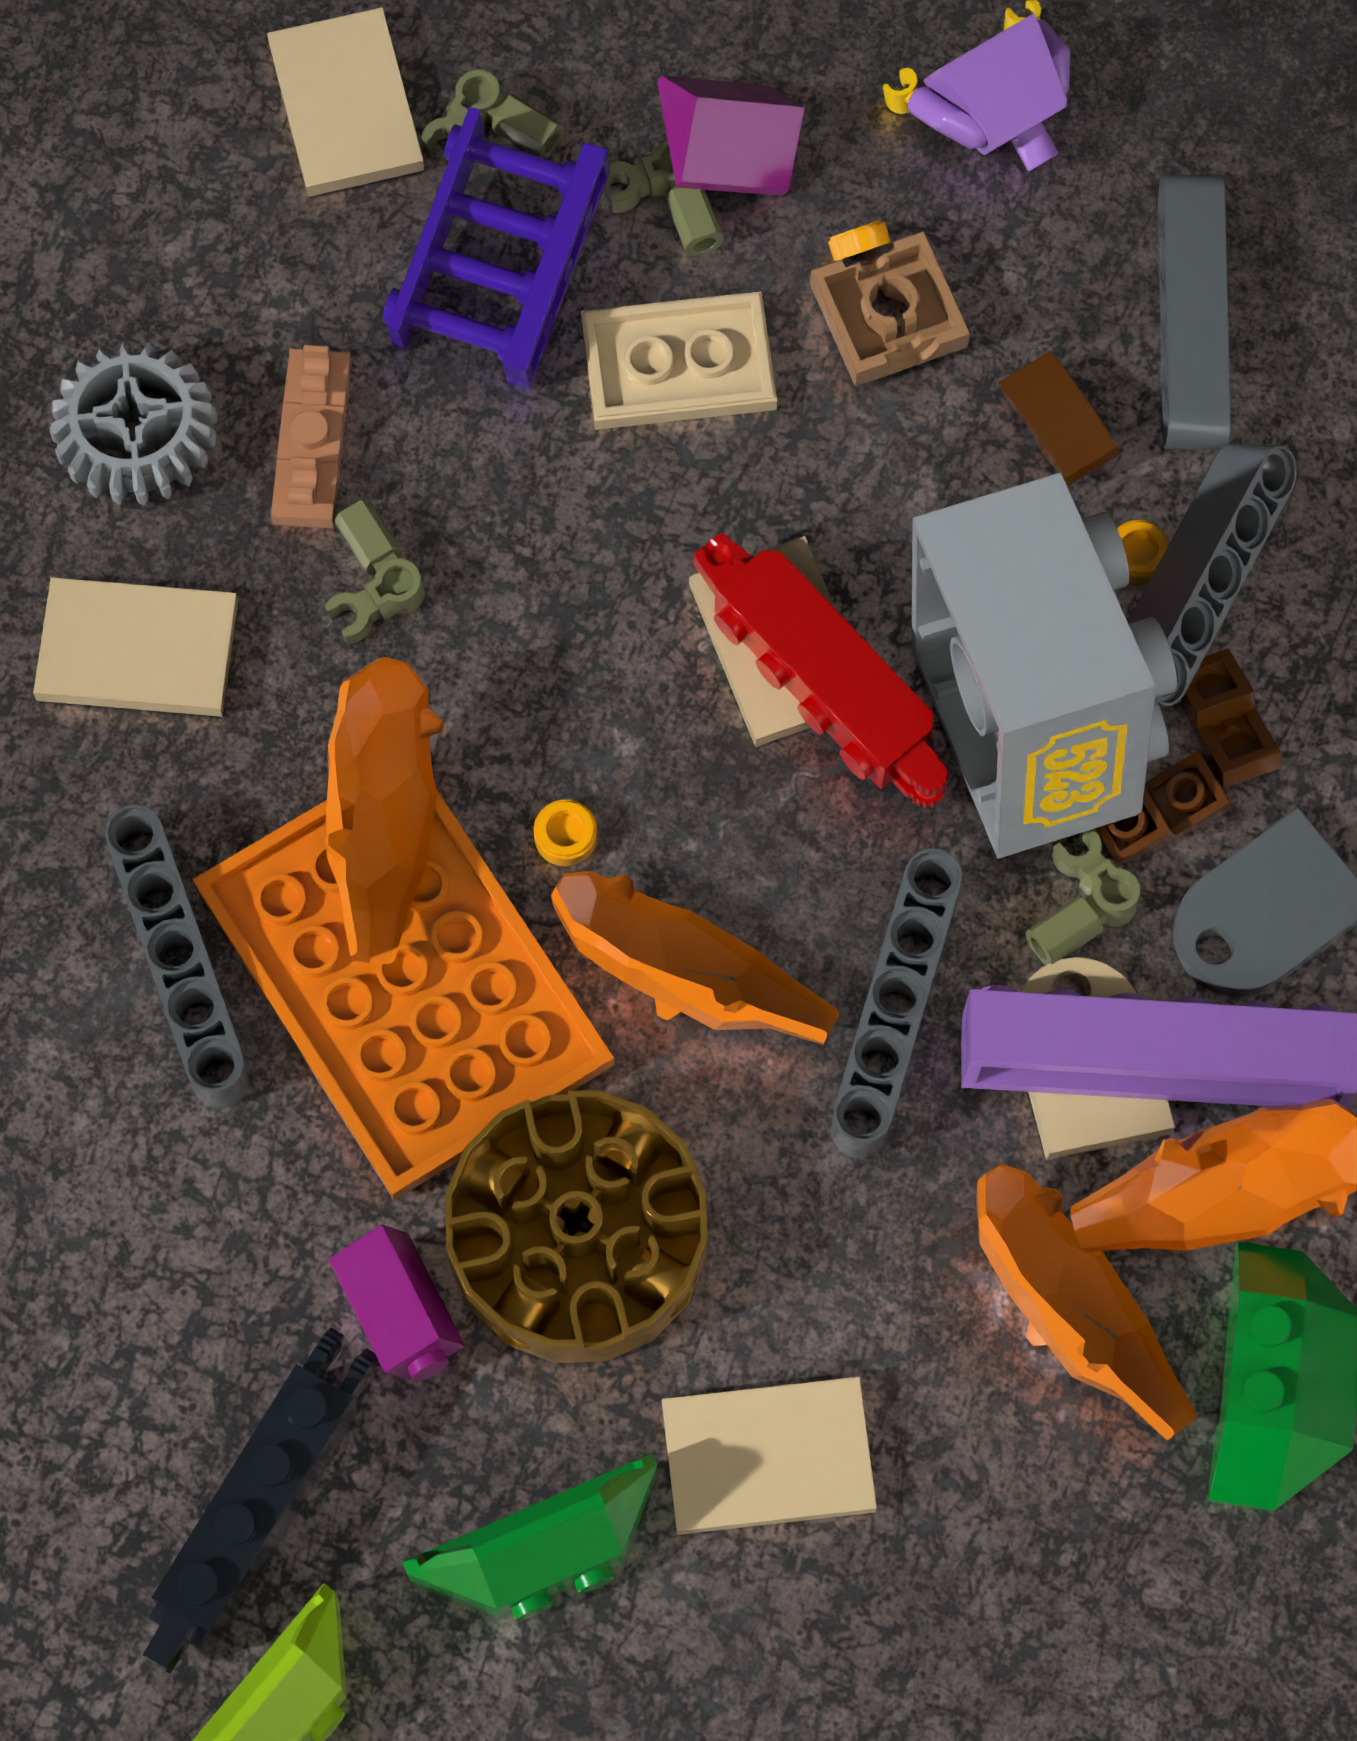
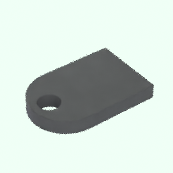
M1296 808L1200 878L1186 892L1177 910L1173 925V943L1178 959L1186 972L1195 981L1213 992L1236 997L1251 996L1265 992L1357 926V877L1299 808ZM1206 936L1219 937L1228 944L1231 958L1222 964H1209L1198 955L1196 942Z

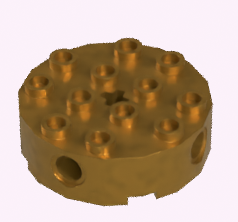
M601 1090L568 1091V1094L547 1095L532 1102L526 1100L499 1112L464 1148L445 1193L446 1251L450 1267L469 1310L506 1345L553 1363L606 1362L654 1341L689 1304L707 1258L706 1190L700 1180L698 1169L686 1143L647 1107ZM582 1217L588 1219V1233L578 1231L574 1236L566 1234L565 1221L570 1224H577Z

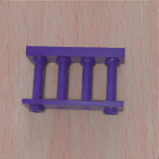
M469 107L462 126L454 124L448 135L444 151V158L449 160L402 288L401 290L393 288L387 298L383 312V323L388 324L387 328L393 347L402 350L406 349L415 326L498 353V360L503 361L507 383L531 390L610 174L607 149L584 142L577 162L568 160L565 165L484 139L486 131L481 110ZM475 162L558 188V194L564 196L557 216L549 214L546 219L463 194ZM454 217L537 242L538 249L544 251L537 271L528 269L526 274L444 249L443 247ZM434 271L517 297L518 304L523 306L517 325L508 324L505 329L423 304Z

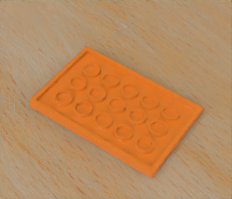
M438 791L426 869L409 908L396 958L390 964L355 961L349 954L339 888L328 862L327 848L325 847L327 800L192 879L200 897L394 1201L458 1162L464 1148L499 1112L526 1100L532 1102L547 1095L568 1094V1091L577 1089L615 1065L613 1055Z

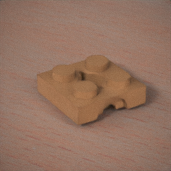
M924 231L892 242L887 252L869 263L863 265L856 263L846 266L840 260L811 270L810 286L855 387L968 347L969 330ZM879 289H882L885 297H892L899 302H904L908 310L902 315L901 334L903 337L897 338V322L895 317L882 316L871 306L877 300Z

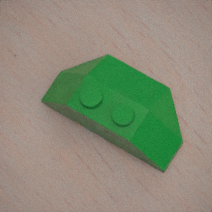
M1238 1242L1235 1252L1207 1502L1274 1512L1353 1450L1357 1415V1309L1303 1251Z
M651 1452L461 1537L406 1559L402 1563L410 1583L498 1619L513 1613L517 1622L536 1616L551 1608L553 1603L550 1596L573 1586L576 1587L578 1594L595 1590L615 1579L612 1569L624 1563L657 1478V1463Z

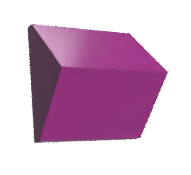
M663 75L660 77L657 84L677 188L784 196L787 193L800 135L804 106L769 85Z

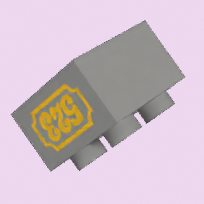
M1061 472L913 517L911 651L997 859L1141 813L1147 762L1166 757L1169 753L1167 730L1161 709L1156 700L1158 697L1174 693L1177 689L1176 669L1168 641L1161 626L1153 617L1128 624L1114 593V590L1126 587L1129 583L1126 553L1116 525L1107 512H1101L1081 519Z

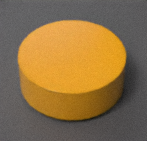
M878 220L829 237L828 244L834 261H838L892 241L885 221Z
M1144 520L1128 521L1117 528L1128 562V584L1146 585L1170 542L1164 531L1157 525Z
M557 800L546 805L539 812L534 823V841L538 852L546 861L557 866H574L585 861L592 854L597 843V824L592 812L585 805L574 800Z

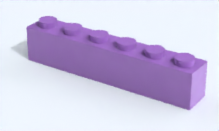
M1004 985L987 986L981 990L970 989L961 1017V1088L1255 1106L1305 1104L1325 1098L1334 1099L1349 1109L1357 1094V1013L1338 1012L1335 1008L1327 1005H1313L1302 1010L1274 1008L1271 1004L1262 1001L1244 1002L1238 1006L1210 1004L1207 1000L1198 997L1180 998L1174 1002L1146 1000L1143 996L1134 993H1121L1106 998L1081 996L1080 993L1069 989H1056L1045 994L1017 992L1014 988Z

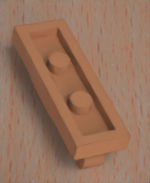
M304 345L303 349H289L271 508L273 525L334 529L352 364L350 352L330 351L329 346Z

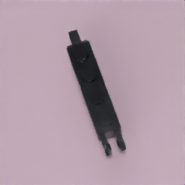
M331 1327L323 1334V1337L319 1340L318 1345L314 1348L303 1367L298 1364L295 1365L151 1597L156 1605L149 1619L160 1626L144 1651L143 1657L171 1674L190 1644L202 1651L210 1638L217 1642L225 1633L354 1422L358 1412L356 1400L375 1370L378 1359L373 1351L365 1348L352 1362L348 1374L339 1388L323 1380L322 1377L338 1356L344 1339L342 1333Z

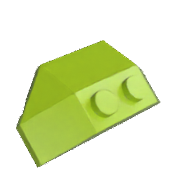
M325 1583L322 1584L311 1600L192 1741H311L312 1739L314 1741H325L333 1733L346 1714L339 1706L347 1698L340 1601L335 1591Z

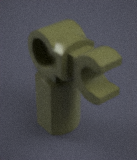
M476 69L466 72L459 78L456 84V95L446 107L447 115L428 123L421 137L424 149L430 152L439 140L448 138L454 124L462 126L468 108L473 107L481 110L484 126L492 124V129L497 134L530 154L548 159L560 144L564 134V127L514 94L508 97L504 96L501 93L497 78L491 72Z
M668 141L658 145L652 154L640 157L639 163L633 165L624 161L609 163L610 174L605 186L617 182L628 186L624 191L610 195L613 213H623L633 209L641 197L650 195L651 198L665 195L666 204L688 256L696 257L717 250L722 245L724 236L705 190L676 187Z
M368 499L359 500L339 512L335 518V525L365 572L369 575H375L363 583L364 589L360 592L338 593L331 597L324 605L332 619L345 611L357 613L356 621L341 631L348 645L358 643L366 638L371 631L373 622L382 617L386 621L396 614L413 612L421 606L425 598V586L418 568L411 561L401 558L402 549L372 502Z
M1094 829L1079 833L1078 840L1087 850L1085 855H1070L1060 842L1053 846L1052 858L1055 866L1068 877L1078 878L1080 880L1078 886L1087 898L1084 899L1083 896H1077L1025 932L1030 948L1044 965L1053 964L1060 959L1066 958L1103 932V924L1109 927H1121L1128 924L1136 915L1141 893L1140 884L1136 876L1130 871L1119 868L1113 859H1105L1102 856L1101 839Z

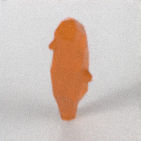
M387 657L375 659L343 681L339 689L338 709L328 743L329 777L325 818L327 859L339 888L349 954L355 961L390 964L396 958L409 908L426 869L437 800L430 754V736L443 732L444 721L429 709L428 688L410 665Z
M593 871L564 873L551 895L553 906L577 950L618 979L655 998L657 1016L667 1021L682 1012L713 1030L773 1029L824 1045L839 1016V1012L834 1006L794 980L758 950L690 910L667 904L635 891L633 880L625 875L608 879ZM691 971L734 977L736 981Z
M1324 1098L1305 1104L1262 1107L1248 1115L1199 1131L1179 1141L1174 1137L1164 1139L1159 1150L1155 1151L1136 1167L1071 1206V1219L1080 1247L1085 1252L1136 1248L1188 1251L1267 1236L1290 1220L1320 1206L1331 1218L1342 1216L1348 1195L1357 1191V1114L1334 1099Z
M999 1164L985 1173L977 1183L976 1203L979 1243L1007 1293L1029 1320L1026 1338L1032 1346L1047 1345L1071 1377L1123 1400L1167 1441L1196 1419V1412L1169 1366L1150 1322L1102 1251L1085 1252L1081 1249L1073 1224L1060 1210L1063 1197L1059 1191L1053 1188L1040 1187L1028 1172L1003 1164ZM1083 1313H1085L1093 1320L1104 1326L1106 1329L1114 1333L1116 1336L1115 1339L1109 1333H1107L1105 1330L1099 1327L1096 1323H1094L1092 1320L1086 1317Z

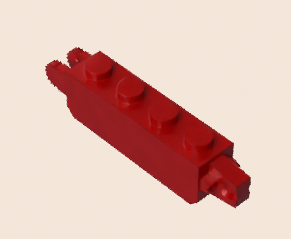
M722 532L712 538L705 546L701 547L694 554L693 564L715 595L714 612L716 615H714V620L724 636L735 645L743 642L758 658L755 661L756 666L762 676L770 685L778 690L784 686L800 702L797 708L804 721L820 735L827 732L841 746V758L858 778L865 780L869 776L881 790L893 782L907 798L913 799L912 804L916 803L918 808L923 806L925 809L927 807L933 809L934 805H939L940 800H944L949 774H947L948 768L944 767V762L939 761V756L929 746L933 727V712L781 551L762 550L753 557Z

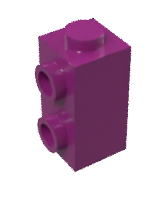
M381 1224L328 1258L384 1373L410 1380L413 1379V1381H422L444 1370L449 1364L447 1357L465 1346L409 1233Z

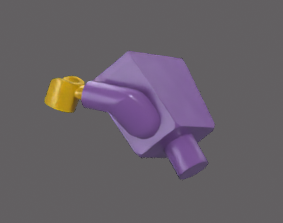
M1028 0L1025 4V18L1015 15L1012 8H1006L1004 31L929 75L923 80L927 88H919L917 75L913 69L908 67L899 71L900 82L906 89L897 91L890 88L888 84H883L886 106L894 113L905 114L910 112L937 132L968 149L976 148L983 155L1011 141L1027 171H1030L1059 154L1042 121L1067 107L1066 94L1070 89V49L1045 20H1040V3L1037 0Z

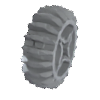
M123 341L119 350L120 356L109 359L108 354L99 348L96 354L98 365L92 368L78 361L75 370L79 381L62 379L60 390L64 398L52 400L51 411L56 421L51 423L49 429L53 442L58 444L55 449L58 461L63 466H69L70 478L77 485L87 481L89 493L94 495L95 498H98L110 488L112 501L119 506L125 500L128 492L135 493L137 502L145 506L149 498L148 491L158 489L160 495L169 500L172 494L170 483L176 480L190 487L193 478L189 467L206 469L208 458L204 449L215 447L217 438L215 430L211 427L216 425L218 417L215 406L210 403V400H212L210 388L205 382H198L197 369L191 363L180 367L179 357L172 349L160 359H157L156 349L149 342L145 345L140 355H133L130 346ZM140 390L160 393L171 399L174 403H166L165 398H149L144 396ZM115 396L108 404L101 405L109 398ZM133 407L136 408L140 425L135 426V441H132L127 425L133 421ZM168 442L160 450L152 453L153 449L159 444ZM101 444L103 450L118 449L124 452L128 459L108 456L92 445Z

